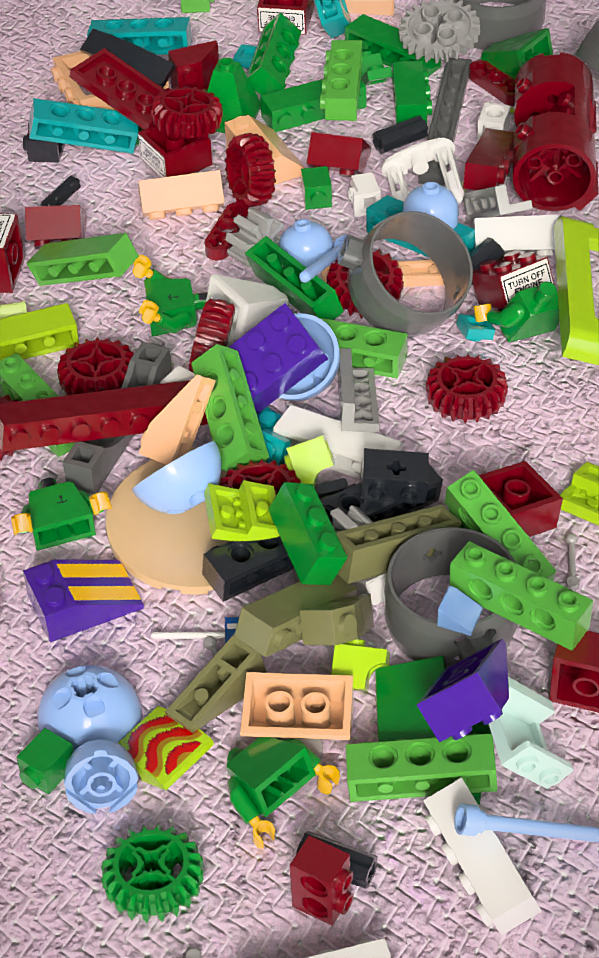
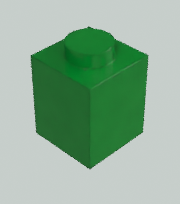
M327 166L301 169V190L305 210L332 207V185Z
M44 728L16 757L20 771L19 776L23 783L32 789L37 787L49 795L64 779L67 760L74 752L72 743Z

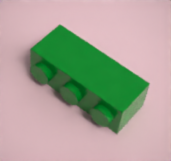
M423 61L392 62L396 124L419 115L427 123V115H432V99H430L429 73L424 71Z
M284 482L268 511L301 584L331 585L348 557L313 484Z

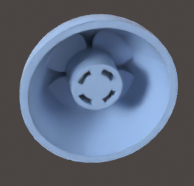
M295 314L328 357V360L280 396V399L302 401L313 398L322 393L332 383L338 372L340 364L338 340L329 325L313 315Z
M212 441L164 466L137 484L132 489L133 493L149 508L168 514L184 513L205 501L204 491L208 483L218 485L222 464L216 442Z
M80 665L64 671L48 685L38 707L39 732L46 728L72 743L74 751L84 743L96 739L111 740L118 743L141 722L142 708L135 689L120 673L100 665Z

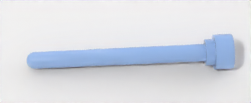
M348 234L337 238L331 251L302 271L299 275L300 280L304 283L309 282L330 266L331 263L335 262L343 240Z
M460 804L455 812L454 826L458 835L476 836L478 833H483L484 830L599 842V827L489 815L484 810H480L477 805Z

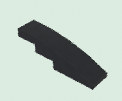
M93 28L80 48L81 52L89 56L105 48L162 88L175 69L174 63L128 41Z

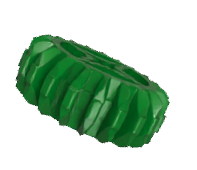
M158 822L154 830H148L143 824L139 833H134L128 829L126 840L116 837L115 848H107V860L102 861L103 877L101 881L108 901L115 903V908L119 914L127 911L128 917L131 920L141 914L147 924L151 916L157 915L158 919L163 922L165 913L170 912L177 917L179 906L190 908L192 903L191 897H198L200 892L199 885L203 884L204 873L202 868L204 865L195 842L189 841L186 832L177 835V830L174 826L163 831L162 826ZM178 863L182 870L175 879L172 876L174 872L173 867ZM132 867L134 869L131 873L132 878L126 882L123 879L128 868Z

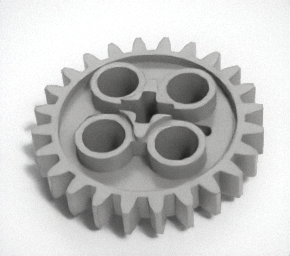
M421 0L420 7L412 5L413 11H405L406 17H401V24H399V36L403 49L408 48L409 55L415 53L416 59L425 56V62H428L431 58L435 59V63H438L440 58H444L445 62H448L451 56L457 60L458 53L467 55V48L474 49V43L479 41L480 19L476 16V10L471 11V5L463 7L462 0L454 3V0H449L448 2L445 0L437 2L430 0V3Z

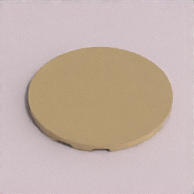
M152 459L131 472L117 487L110 499L112 509H107L105 522L110 549L114 557L122 563L128 573L147 585L157 589L165 587L180 590L181 594H208V591L214 589L202 575L203 554L215 546H222L230 541L211 538L205 501L184 513L168 514L149 508L135 496L132 489L137 484L166 466ZM221 470V475H220V480H219L218 485H219L220 482H221V478L226 477L227 471H222V470Z

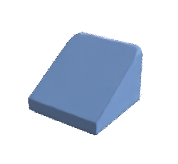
M449 586L438 609L437 626L471 636L483 607L457 588Z

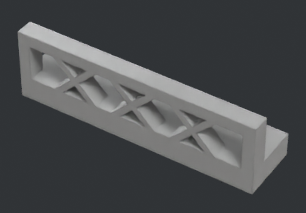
M506 184L464 193L463 197L467 221L474 220V218H487L532 209L531 200L509 204Z
M340 348L338 389L341 431L379 432L374 368H353L351 349Z

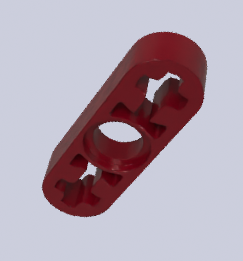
M477 60L472 62L469 66V79L504 104L514 106L515 80L487 61Z
M234 202L227 205L204 241L207 258L219 261L229 256L227 250L233 245L225 240L227 232L221 231L234 230L230 233L239 232L240 228L233 220L238 215L248 219L249 206L247 204Z

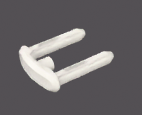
M446 138L432 139L412 145L387 158L382 165V173L388 178L392 197L405 202L408 191L404 175L408 174V169L413 168L416 174H424L429 169L428 162L435 159V162H439L446 188L453 193L457 203L462 202L465 194L453 155L455 144ZM447 164L451 166V171L449 172L447 171ZM397 183H399V185H400V190H399V191H397V187H396V184H397Z

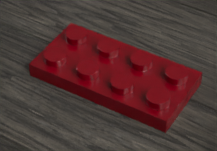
M107 49L100 50L70 69L69 78L145 130L154 126L151 116L152 103L154 102V97L158 96V93L161 91L165 92V89Z

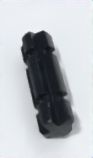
M69 176L42 200L40 205L61 206L81 187L79 184L80 180Z

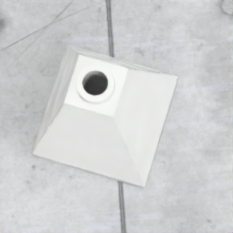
M218 274L211 275L206 302L210 298L215 300L221 299L225 300L226 303L233 304L235 308L227 347L281 305L286 303L288 306L286 294L280 292L274 286Z

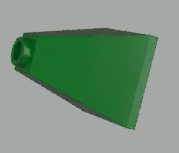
M544 28L494 43L482 52L481 60L489 62L516 80L519 70L527 61L543 53L544 56L553 55L549 28Z
M231 58L219 59L213 70L207 93H214V97L219 98L222 104V121L220 128L216 129V132L225 133V122L246 115L256 119L261 110V102L240 62H236Z

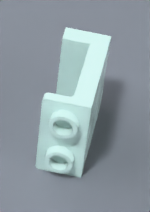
M508 677L509 700L502 709L503 715L489 723L501 765L548 789L560 783L564 777L574 771L570 762L548 751L539 723L555 713L552 701Z

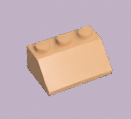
M250 115L239 116L225 122L226 148H229V141H232L233 137L244 133L258 134L263 136L265 141L268 142L269 150H272V158L275 160L276 183L274 185L301 176V169L305 168L304 165L272 128Z
M220 170L140 180L138 183L143 217L149 216V220L164 219L165 214L176 213V217L192 215V210L203 209V213H213L219 211V207L224 205Z
M246 672L241 736L350 740L354 703L353 676Z

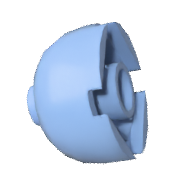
M426 182L413 189L407 195L402 212L416 211L427 213L444 221L452 229L457 226L459 216L458 203L453 193L436 182Z
M308 219L297 220L282 233L278 243L279 247L306 268L334 248L332 237L324 226Z
M105 739L88 741L79 746L67 760L64 775L67 798L76 808L87 813L97 814L96 808L110 806L109 813L117 811L127 805L136 794L138 774L132 755L120 744Z

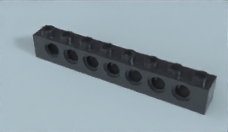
M429 464V485L425 504L360 499V483L351 484L336 494L321 498L320 501L332 526L333 517L330 515V512L340 508L347 515L350 506L357 507L371 521L377 522L418 511L439 501L443 479ZM280 536L256 541H230L222 546H215L203 554L202 575L223 602L294 569Z

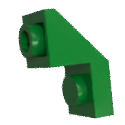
M372 51L362 52L361 80L366 86L388 82L393 77L391 66L384 68L381 53L372 54Z

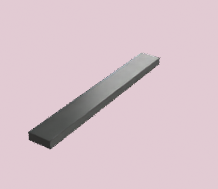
M449 57V61L446 62L427 141L446 138L453 143L455 142L469 81L471 59L458 58L456 60ZM435 159L429 161L428 171L418 175V184L436 182L441 186H445L439 162H435Z

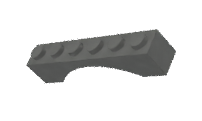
M142 342L129 362L121 389L160 384L172 371L170 348ZM134 435L75 442L63 460L66 482H73L78 490H83L88 494L98 493Z

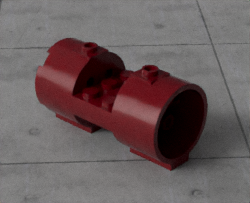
M560 52V55L546 56L543 53L527 61L519 70L515 80L514 119L517 128L514 132L513 185L519 197L523 201L531 200L532 207L536 209L563 211L575 207L581 211L599 194L598 162L596 161L595 138L593 135L597 131L592 74L588 66L576 56Z

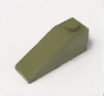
M364 593L299 610L303 645H339L359 639L374 627L371 593Z
M233 635L165 711L166 715L191 733H194L244 699L246 672L267 673L261 654Z

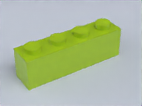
M68 303L0 319V361L15 353L23 360L65 350L66 348H73L75 342L79 343L76 322Z

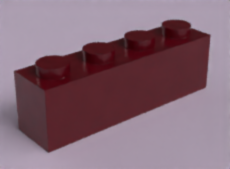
M486 128L465 162L463 189L482 190L504 184L506 175H509L510 168L513 166L514 132Z

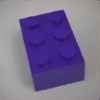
M286 303L228 347L239 352L256 414L260 413L328 360V357Z

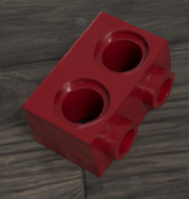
M308 836L290 863L292 907L333 926L340 914L345 915L348 912L354 898V894L351 893L353 872L350 871V854Z

